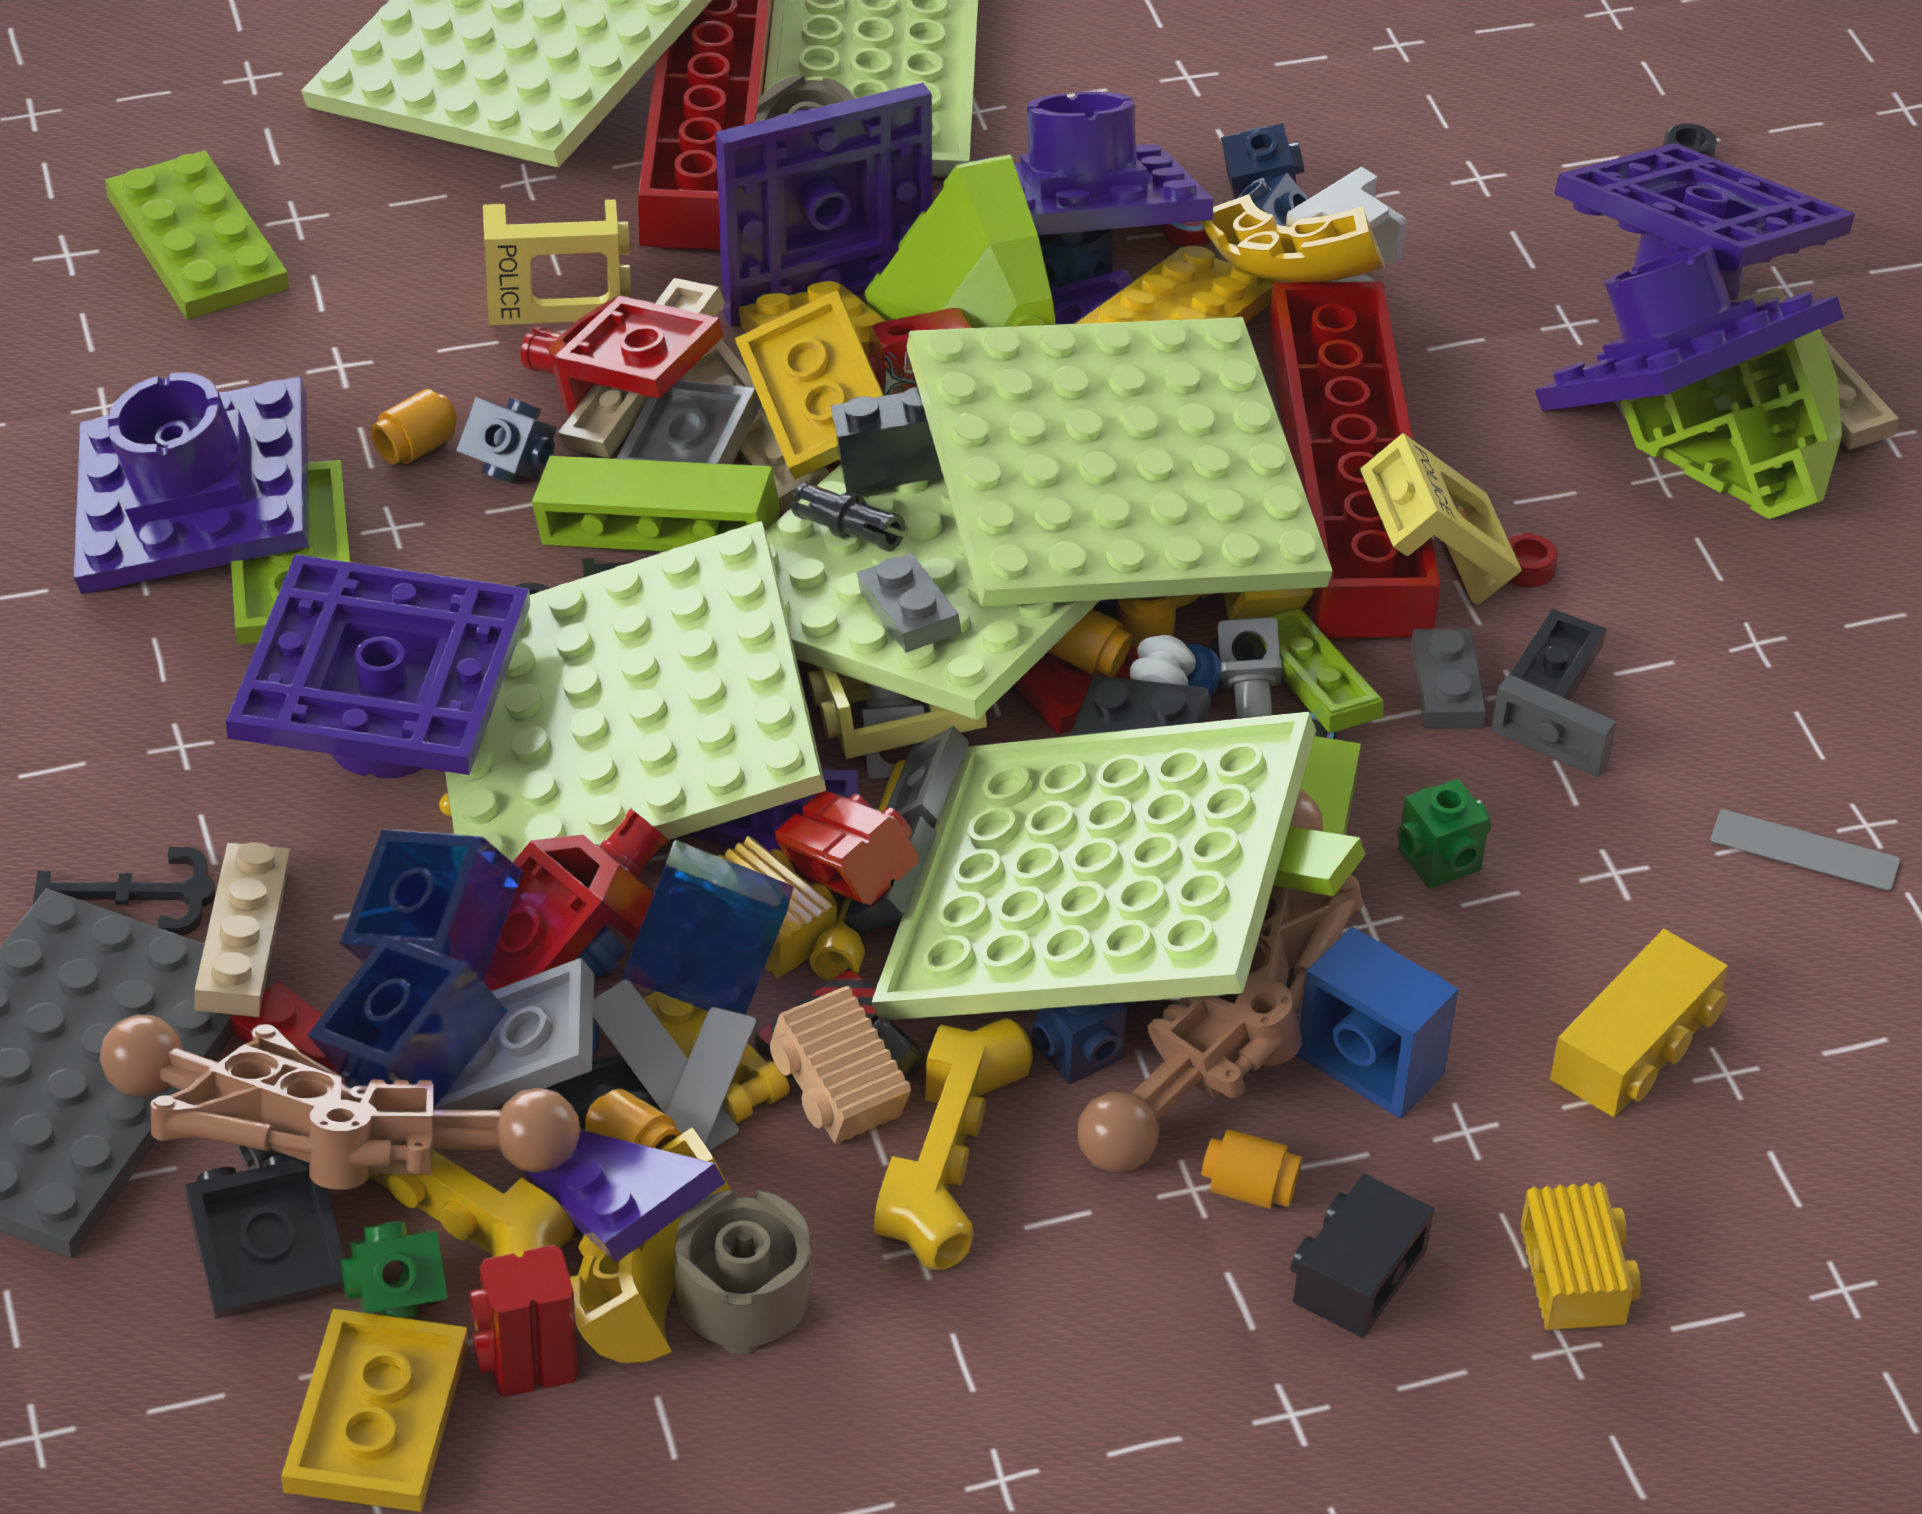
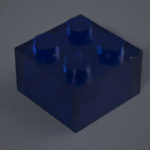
M382 829L340 944L381 977L482 986L523 871L483 836Z
M674 840L621 978L706 1011L716 1007L746 1015L787 914L794 886Z
M385 935L307 1036L341 1073L344 1071L349 1072L351 1078H356L361 1086H368L371 1080H384L386 1084H393L395 1080H407L410 1085H417L419 1080H431L433 1083L434 1109L438 1102L449 1092L454 1081L477 1051L488 1041L491 1033L508 1010L468 964Z

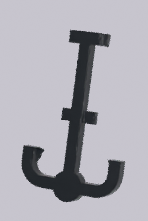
M169 847L167 855L169 864H187L194 868L193 876L187 878L183 883L132 882V873H119L118 882H51V871L38 870L33 904L46 888L78 900H115L116 905H128L129 900H183L189 906L187 914L178 919L161 914L157 927L184 936L193 932L200 925L203 907L209 905L214 900L215 889L213 881L208 878L207 860L202 852L191 847Z

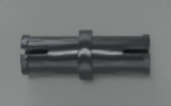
M810 481L800 484L793 496L811 502L806 506L799 502L791 501V510L794 516L829 527L832 535L845 540L846 536H852L876 545L887 552L893 551L902 542V536L885 530L891 527L899 531H905L906 526L903 517L867 505L862 496L849 492L840 495L821 488Z

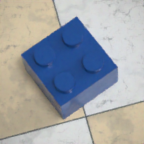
M1351 926L1306 972L1300 1019L1302 1045L1296 1056L1402 1119L1445 1074L1459 989L1446 982L1440 975L1427 971L1393 951L1387 944L1375 940Z

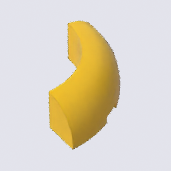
M1248 194L1213 207L1214 220L1201 221L1206 234L1225 259L1250 274L1264 279L1279 282H1324L1351 278L1385 268L1384 260L1363 206L1323 217L1301 218L1291 227L1277 225L1273 215L1257 208Z
M693 1127L660 1149L715 1163L725 1184L710 1195L731 1190L713 1156ZM685 1213L617 1263L584 1234L578 1246L584 1258L578 1276L570 1277L574 1290L575 1323L584 1340L599 1355L620 1363L649 1362L672 1352L665 1333V1317L670 1297L675 1289L674 1248L677 1230Z

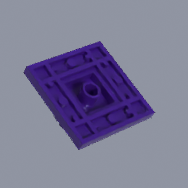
M924 83L810 110L795 111V113L789 115L782 114L772 119L716 132L722 296L725 301L723 316L731 327L741 325L739 307L757 303L756 300L763 295L782 293L790 296L807 292L808 287L812 284L831 281L842 284L856 296L865 293L866 288L877 273L882 274L898 252V244L922 211L926 213L932 205V93Z
M1089 91L1076 92L1071 98L1067 97L1066 93L1053 94L1034 99L1028 103L1029 154L1020 155V163H1015V168L1038 235L1214 220L1213 198L1166 150L1161 151V146L1136 145L1135 105L1131 97L1112 92Z
M1676 143L1558 174L1554 195L1573 202V208L1578 212L1594 216H1609L1618 220V226L1621 229L1641 234L1633 267L1683 250L1712 245L1730 302L1738 299L1746 266L1758 262H1770L1774 257L1784 254H1796L1800 249L1813 245H1825L1829 240L1848 235L1851 232L1855 216L1853 212Z
M1707 245L1700 248L1695 247L1635 266L1632 268L1631 273L1630 271H1623L1605 280L1604 284L1622 338L1603 345V351L1596 354L1598 362L1586 367L1584 362L1561 368L1552 373L1555 382L1538 388L1535 392L1542 411L1666 395L1844 318L1838 297L1814 300L1812 292L1799 294L1781 302L1776 297L1754 303V299L1731 303L1713 246Z
M188 372L169 373L168 378L156 376L128 389L113 404L109 415L80 422L74 579L81 594L230 564L231 561H244L309 547L307 392L301 376L280 381H268L261 385L227 392H218L216 386L209 379L201 375Z
M295 554L226 718L227 738L331 754L333 759L344 769L363 776L374 774L377 778H399L411 775L424 768L470 775L530 608L529 588Z

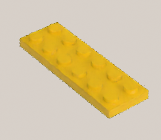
M1199 246L1181 247L1075 324L1243 317L1246 324L1271 304L1273 283L1280 282L1252 275L1232 263L1217 259L1215 254L1209 249Z

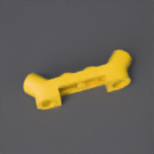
M1003 1018L973 1032L941 1024L927 1056L925 1101L938 1103L918 1162L894 1156L891 1157L880 1189L874 1217V1234L906 1241L923 1266L929 1270H943L955 1266L969 1253L974 1235L972 1223L948 1190L950 1184L961 1186L969 1157V1147H965L964 1143L967 1135L978 1136L985 1112L986 1099L980 1096L1024 1078L1029 1074L1033 1060L1032 1046L1027 1033L1019 1023Z
M432 1150V1174H370V1178L389 1189L394 1197L403 1205L421 1209L440 1221L452 1236L460 1240H470L492 1254V1257L514 1253L519 1258L523 1257L525 1250L554 1244L559 1249H562L573 1238V1224L564 1208L546 1192L523 1178H520L503 1194Z

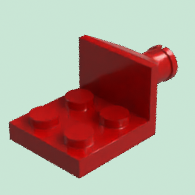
M619 295L579 318L563 334L539 326L531 328L532 333L527 332L523 338L520 357L526 369L554 374L560 398L569 418L594 384L660 399L723 337L718 317Z
M630 808L624 815L623 821L606 841L603 840L599 846L595 845L583 834L531 840L441 948L490 992L576 960L607 921L648 953L655 945L652 891L642 884L638 877L643 873V868L658 850L668 843L669 839Z

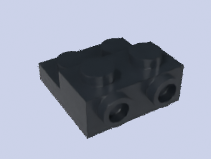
M282 1153L265 1160L263 1167L237 1172L234 1167L215 1168L197 1176V1182L185 1184L186 1202L215 1319L345 1289L341 1269V1260L344 1259L328 1189L314 1183L309 1177V1162Z

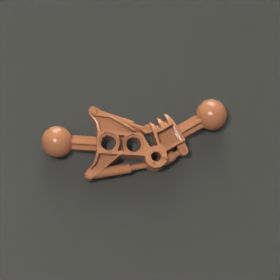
M1300 789L1290 826L1322 831V812L1316 802L1303 789ZM1350 875L1335 896L1279 886L1272 887L1244 992L1220 995V998L1212 995L1185 997L1179 1000L1180 1004H1170L1163 1011L1164 1019H1154L1148 1025V1032L1152 1042L1165 1062L1132 1093L1125 1090L1103 1093L1092 1099L1080 1114L1077 1140L1080 1150L1094 1167L1109 1173L1129 1172L1137 1169L1149 1161L1158 1147L1160 1129L1158 1120L1193 1086H1196L1213 1099L1220 1093L1229 1098H1236L1245 1091L1243 1076L1249 1070L1256 1071L1262 1065H1280L1291 1060L1299 1052L1302 1045V1033L1296 1009L1304 995L1306 972L1339 939L1348 919L1362 908L1363 900L1356 877ZM1296 964L1294 968L1296 978L1288 990L1286 987L1288 973Z
M138 1014L118 1021L103 1038L100 1051V1063L106 1080L124 1095L148 1098L167 1091L170 1086L181 1090L169 1096H159L151 1102V1135L157 1140L168 1141L171 1139L198 1137L265 1151L272 1149L309 1162V1177L314 1183L329 1189L358 1187L368 1180L370 1174H432V1149L500 1150L503 1156L517 1169L534 1173L555 1170L572 1156L581 1132L578 1115L572 1104L558 1092L543 1088L519 1091L503 1105L501 1110H433V1083L431 1080H419L417 1085H410L407 1080H395L393 1084H386L384 1080H371L368 1086L349 1088L346 1086L345 1079L342 1076L302 1054L274 1026L268 1024L259 1025L253 1029L252 1042L242 1045L220 1062H216L184 1051L178 1032L161 1018Z

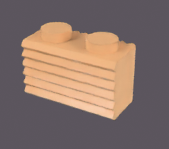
M845 986L779 1014L770 1041V1051L774 1063L782 1074L786 1076L792 1074L803 1091L802 1105L807 1118L814 1127H825L834 1144L839 1145L845 1139L850 1140L857 1134L862 1135L867 1130H873L878 1125H884L889 1120H896L901 1116L911 1092L910 1083L904 1079L903 1071L898 1070L897 1062L891 1058L890 1050L885 1048L884 1041L878 1037L877 1029L872 1027L871 1020L866 1017L864 1008L859 1006L858 998L853 996L850 987Z

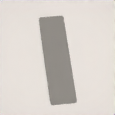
M1725 809L1719 811L1710 838L1713 843L1884 890H1891L1900 862L1897 856Z
M623 980L594 999L593 1018L663 1113L666 1114L688 1059L631 982ZM723 1106L720 1108L705 1145L709 1152L739 1131L738 1126Z
M716 1007L709 1009L666 1112V1115L674 1120L676 1129L680 1130L682 1134L693 1127L704 1145H706L755 1026V1017Z

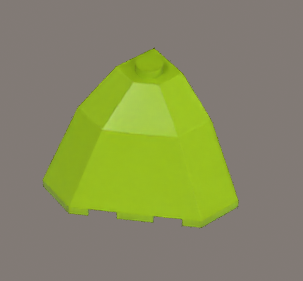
M1009 154L956 165L943 182L945 187L927 212L922 211L898 244V252L882 274L877 273L865 290L867 306L886 321L949 308H959L971 328L1056 325L1053 300L1038 234L1012 156Z
M1820 329L1669 394L1620 400L1636 448L1654 458L1662 457L1684 469V474L1719 493L1727 492L1751 505V510L1767 519H1772L1824 500L1842 438L1838 379Z

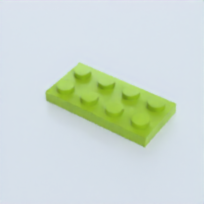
M206 150L194 154H185L170 161L143 169H134L126 174L105 179L108 199L187 320L289 289L288 271Z
M341 460L308 463L309 547L244 561H231L237 645L259 642L295 554L350 562Z

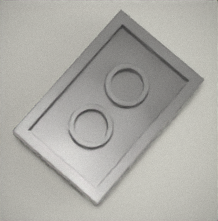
M582 958L413 1021L409 1084L417 1085L419 1080L432 1081L433 1110H486L507 1102L519 1091L546 1088L592 1071L593 971Z

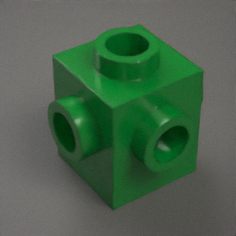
M1459 779L1435 787L1423 788L1415 794L1405 797L1402 822L1397 830L1398 849L1428 889L1482 870L1487 834L1491 830L1489 813L1485 805L1479 799H1474Z
M405 1221L365 1227L366 1240L350 1242L352 1258L341 1260L342 1277L347 1300L359 1298L360 1309L365 1313L377 1312L378 1315L410 1319L420 1316L418 1304L448 1299L438 1233L431 1228L407 1232ZM398 1260L401 1264L400 1276L393 1282L385 1283L382 1276L385 1265L391 1261Z

